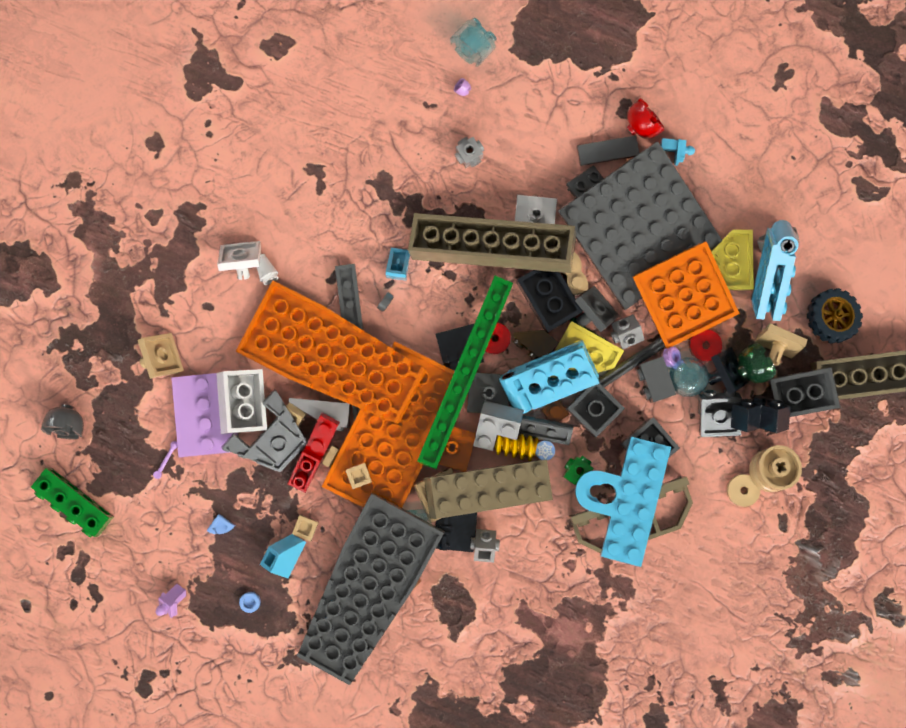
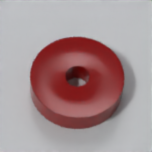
M497 322L492 335H497L499 340L493 342L490 338L485 352L494 355L504 352L511 342V334L508 328Z
M707 329L691 337L689 350L697 360L711 361V357L721 352L722 340L716 332ZM703 342H707L709 344L708 349L703 348Z

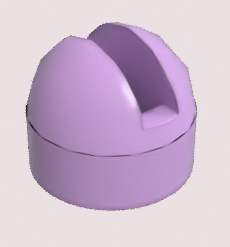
M464 78L460 79L454 87V92L461 96L468 95L471 90V85Z

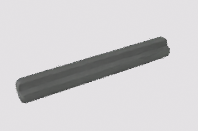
M661 337L598 378L599 383L605 388L663 349L665 345Z

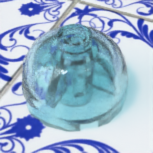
M682 358L669 371L676 394L683 397L699 395L705 390L709 382L707 367L696 358Z

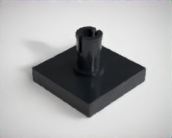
M732 347L711 357L717 370L706 374L707 380L716 376V378L708 381L710 385L723 381L728 394H731L749 383Z

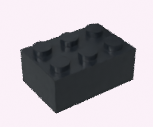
M533 270L516 281L541 326L547 333L583 312L575 302L576 299L560 272Z

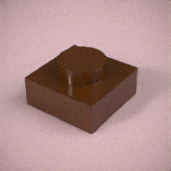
M560 400L554 401L541 409L550 421L560 422L569 415Z

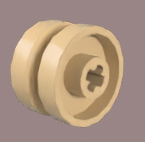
M775 445L758 451L752 457L749 464V474L752 482L765 492H778L793 487L799 481L802 473V464L799 456L792 449L781 445Z

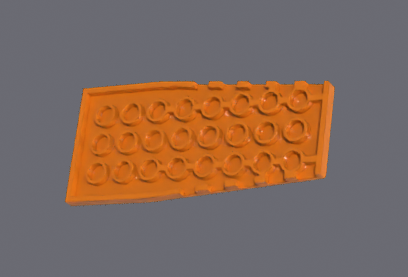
M273 280L236 349V352L290 380L396 424H399L426 372L425 368L325 306Z

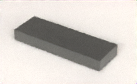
M636 135L577 146L580 166L631 158L639 154Z
M523 415L518 435L524 434L525 437L532 436L535 439L538 437L540 440L569 445L574 425Z

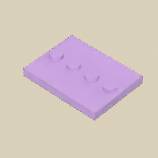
M216 373L171 377L178 457L229 453L222 450L221 446L233 433L221 434Z

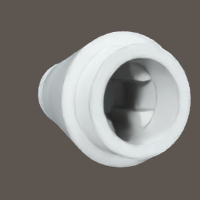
M261 254L260 264L257 267L259 279L264 285H270L272 280L276 282L279 279L277 276L278 271L266 255Z

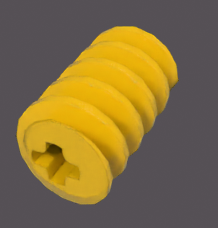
M521 434L517 440L497 435L495 443L496 454L499 455L504 450L505 457L508 456L509 452H512V458H515L519 453L520 460H523L525 455H527L528 461H531L536 453L538 437L533 442L532 436H528L525 441L524 434Z

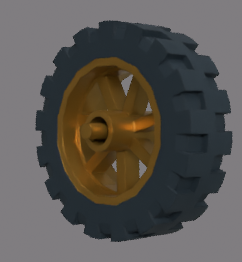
M839 288L834 290L828 289L811 300L812 303L808 305V325L813 329V334L820 337V340L828 341L831 344L835 342L841 343L858 333V328L862 326L861 319L863 318V313L860 312L861 306L857 304V299L854 296H850L848 291H841ZM833 303L838 305L836 310L833 306ZM826 304L830 311L824 309ZM837 323L842 327L841 330H837Z

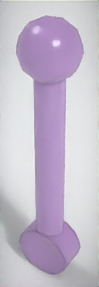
M176 441L171 442V448L160 468L154 472L153 476L155 479L162 477V470L174 449L177 448Z

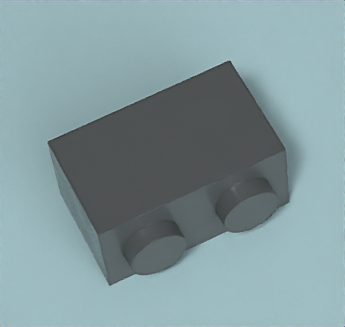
M663 357L638 365L639 369L636 372L639 380H643L645 385L643 393L646 400H650L653 403L676 395Z

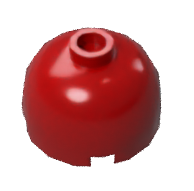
M642 98L630 107L627 113V120L629 122L627 128L633 136L638 134L641 138L649 139L659 135L665 129L654 111L647 108L649 105Z

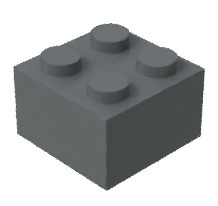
M600 383L585 389L566 408L593 437H597L625 409Z

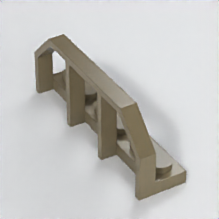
M680 476L677 479L662 483L658 499L666 497V493L672 490L674 493L683 491L687 502L677 524L660 530L654 515L652 524L655 532L649 534L648 540L681 529L693 504L687 487L689 481L686 476ZM589 510L569 515L578 543L601 553V548L582 540L578 527L589 524L590 519L597 517V520H601L609 516Z

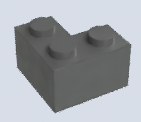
M654 417L646 420L620 443L626 451L630 437L671 447L669 457L680 449Z

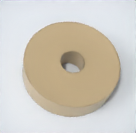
M740 474L734 476L729 481L727 495L735 505L747 507L753 505L758 500L760 489L752 482L750 475ZM742 487H746L747 492L745 494H742L740 492V489Z

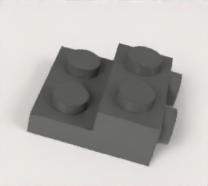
M725 389L724 393L705 390L704 394H699V435L701 437L741 436V430L731 428L732 404L742 400L739 392L735 391L728 394Z

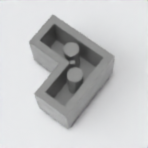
M485 400L473 446L493 451L497 435L517 440L524 410Z

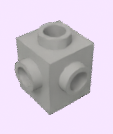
M465 137L457 143L458 146H456V153L454 155L459 164L463 163L465 168L469 166L474 167L482 162L481 159H483V151L485 150L479 140L476 141L474 137L470 139ZM472 148L473 152L467 153L466 150Z
M633 314L611 323L613 332H611L612 339L615 344L619 343L622 350L644 341L641 325Z
M476 529L475 537H471L470 548L474 549V561L494 563L495 551H499L500 539H496V531Z

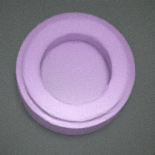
M676 347L664 349L663 358L666 366H678L681 362L680 351Z

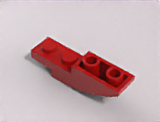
M321 413L307 445L301 453L288 485L306 493L324 458V454L335 436L339 421Z

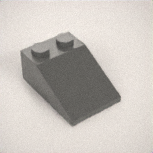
M832 367L770 379L774 399L791 406L790 417L841 408Z

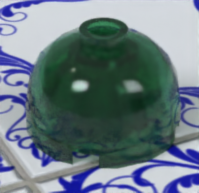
M758 342L747 346L741 351L738 358L739 367L737 368L742 378H746L755 384L769 381L776 375L772 359L770 357L766 358L763 354L766 350Z

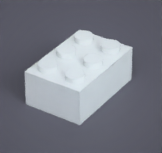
M263 369L216 373L221 434L267 430L266 408L262 403L265 400Z

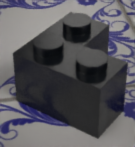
M755 395L751 399H742L741 402L732 404L731 428L744 432L760 428L776 434L789 430L791 406L783 404L780 400H768L762 395Z

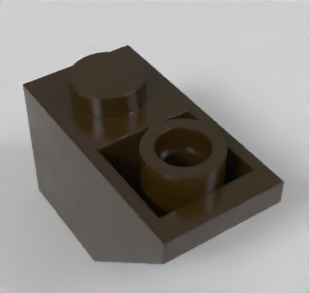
M544 330L515 332L512 335V338L515 339L513 343L520 349L526 348L530 352L528 355L533 360L551 353L559 343Z

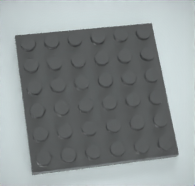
M658 141L558 210L567 225L575 226L577 241L624 310H627L642 299L632 276L703 241H707L710 250L722 242L717 231Z

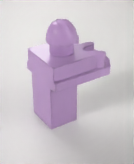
M176 584L166 594L163 592L158 598L159 606L156 608V614L162 616L168 613L170 618L178 614L177 604L186 597V590Z

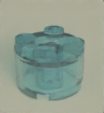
M472 18L467 20L450 38L451 45L455 43L457 46L455 51L462 59L469 64L475 62L478 67L495 50L497 38L492 32H487L478 19Z

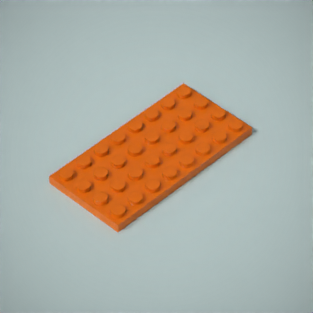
M395 341L391 348L426 369L422 380L399 424L360 409L321 486L363 508L372 492L401 508L403 507L423 467V464L417 462L454 374V370ZM365 463L372 482L352 489L346 470Z

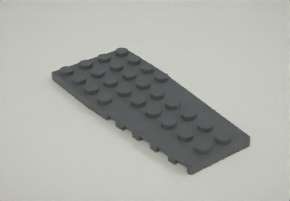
M372 492L341 550L297 657L351 685L396 614L415 588L445 531Z

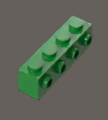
M45 468L31 486L38 498L46 499L50 502V507L53 510L64 513L66 519L73 525L78 524L82 527L81 531L88 537L100 536L114 518L113 515L53 468Z

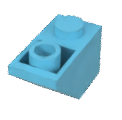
M293 534L281 539L268 547L260 565L270 573L289 578L306 541Z

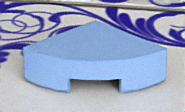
M218 514L207 531L212 534H224L232 530L236 525Z

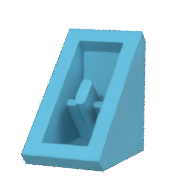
M390 249L385 273L386 278L407 280L410 259L408 250Z

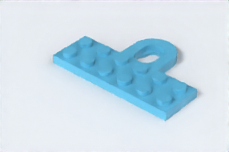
M630 437L621 476L595 470L583 474L577 481L575 495L579 504L589 511L610 516L601 557L639 567L642 566L671 447ZM610 484L615 489V498L611 503L603 504L590 494V488L593 485Z

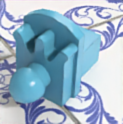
M662 138L660 145L663 150L675 152V166H678L679 162L682 163L685 160V154L693 155L695 153L693 146H686L687 140Z

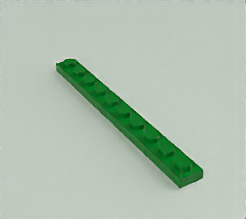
M494 276L417 462L436 470L513 285L512 282Z

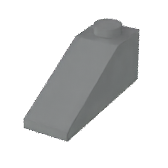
M289 398L291 404L317 420L321 413H324L339 421L340 423L336 431H344V428H349L351 404Z

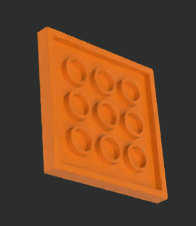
M703 241L632 276L666 349L740 314L707 241Z

